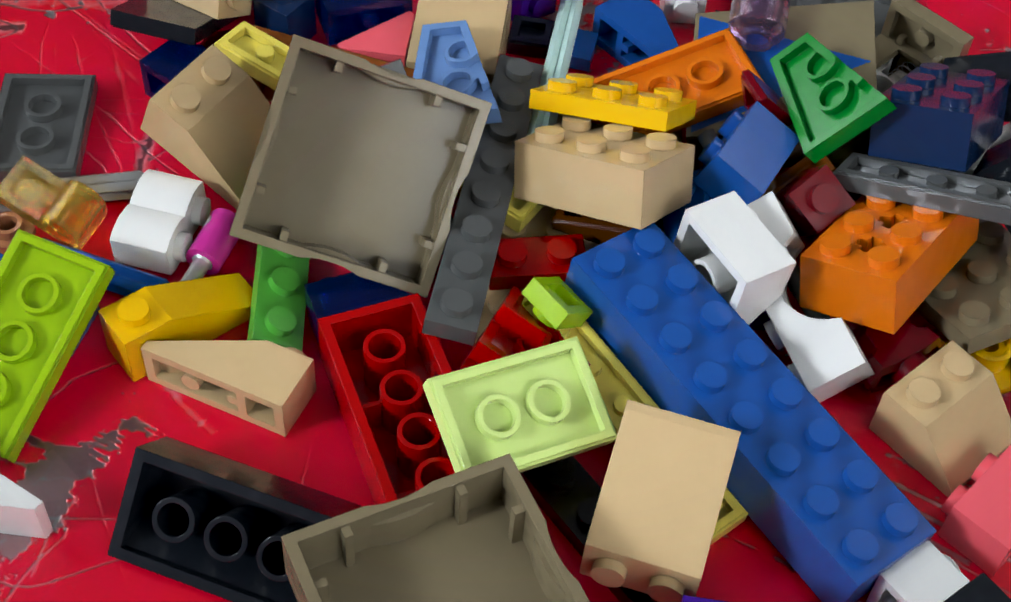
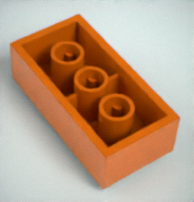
M862 195L855 201V205L842 214L800 255V307L836 318L841 317L843 320L894 335L976 242L980 219Z

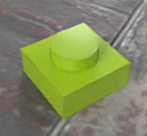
M559 276L533 277L522 291V294L534 306L532 309L534 315L550 328L566 329L581 327L593 313Z

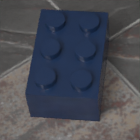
M928 62L920 64V67L913 69L882 93L897 109L871 126L868 156L966 172L1002 134L1010 80L996 78L995 72L985 69H971L967 71V74L950 72L949 66L941 63Z

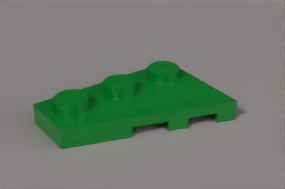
M808 32L770 59L803 153L813 163L818 162L897 109L886 96L849 68Z

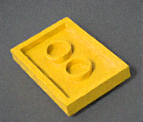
M567 73L566 79L549 78L548 84L530 89V109L663 132L695 119L697 100L682 98L683 91L679 89L656 87L654 88V93L637 91L638 84L635 82L611 80L609 86L594 84V76L580 73Z

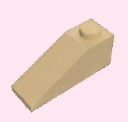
M268 340L146 341L141 347L148 380L284 437L287 436L316 392L314 359L307 357L306 354L296 348H285Z

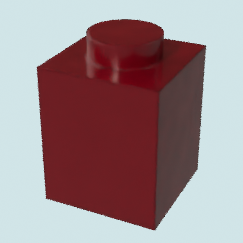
M827 164L804 170L775 194L785 208L800 237L819 234L856 204Z

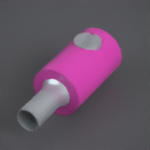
M217 208L212 211L186 252L185 257L190 266L180 281L203 278L205 274L215 275L220 271L239 239L229 235L236 213L224 208Z

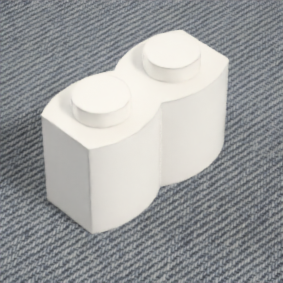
M152 169L146 170L133 191L130 204L120 213L113 227L109 241L115 262L172 275L180 262L187 261L185 256L193 243V235L199 226L205 224L210 215L211 200L206 197L204 182Z

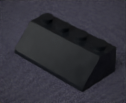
M166 436L138 446L135 449L107 555L232 602H298L286 575L281 536L363 506Z

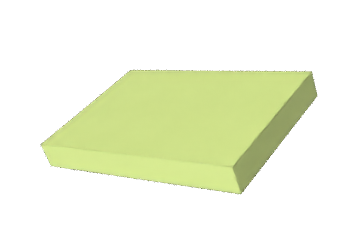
M577 336L428 378L422 385L455 473L509 453L521 473L611 444L617 437L616 430Z

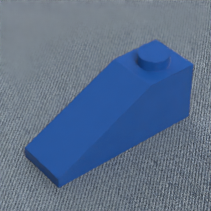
M608 0L595 7L592 32L599 33L597 45L623 66L631 65L679 46L662 9L650 0Z

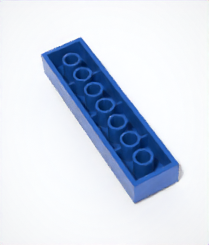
M655 223L642 230L632 228L572 258L565 283L593 311L586 321L658 407L741 432L726 487L749 513L748 516L821 602L857 601L872 590L882 572L922 543L930 540L937 532Z

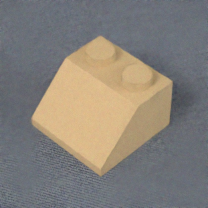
M953 340L884 392L869 426L872 432L947 497L960 484L964 486L972 480V474L989 453L999 457L1011 445V418L994 374Z

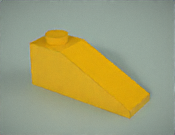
M240 273L145 286L98 310L107 348L131 380L136 382L147 376L141 347L146 341L213 340L249 320L253 288Z

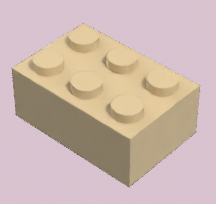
M566 115L562 117L561 122L551 126L535 128V133L515 141L514 198L642 230L691 202L695 145L676 141L677 137L670 133L654 132L646 135L633 132L632 126L617 123L600 125L591 123V119Z

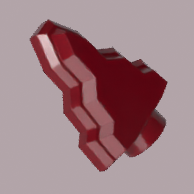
M844 320L875 373L861 381L866 389L872 393L897 383L945 346V342L926 326L916 327L909 320H906L894 335Z

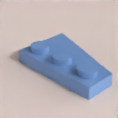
M461 20L422 25L413 78L425 79L492 103L486 124L503 123L467 21Z

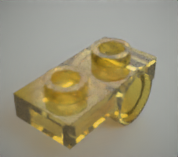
M24 155L0 184V203L19 214L63 244L82 250L107 216L108 209H106L105 201L93 189L76 180H69L66 183Z

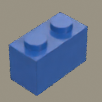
M758 101L743 115L738 110H735L717 131L723 136L722 140L715 137L697 158L703 163V166L693 178V182L712 199L735 191L748 205L765 193L798 144V136Z

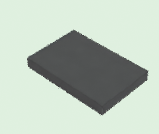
M5 73L0 90V182L13 183L80 176L98 91L96 75Z

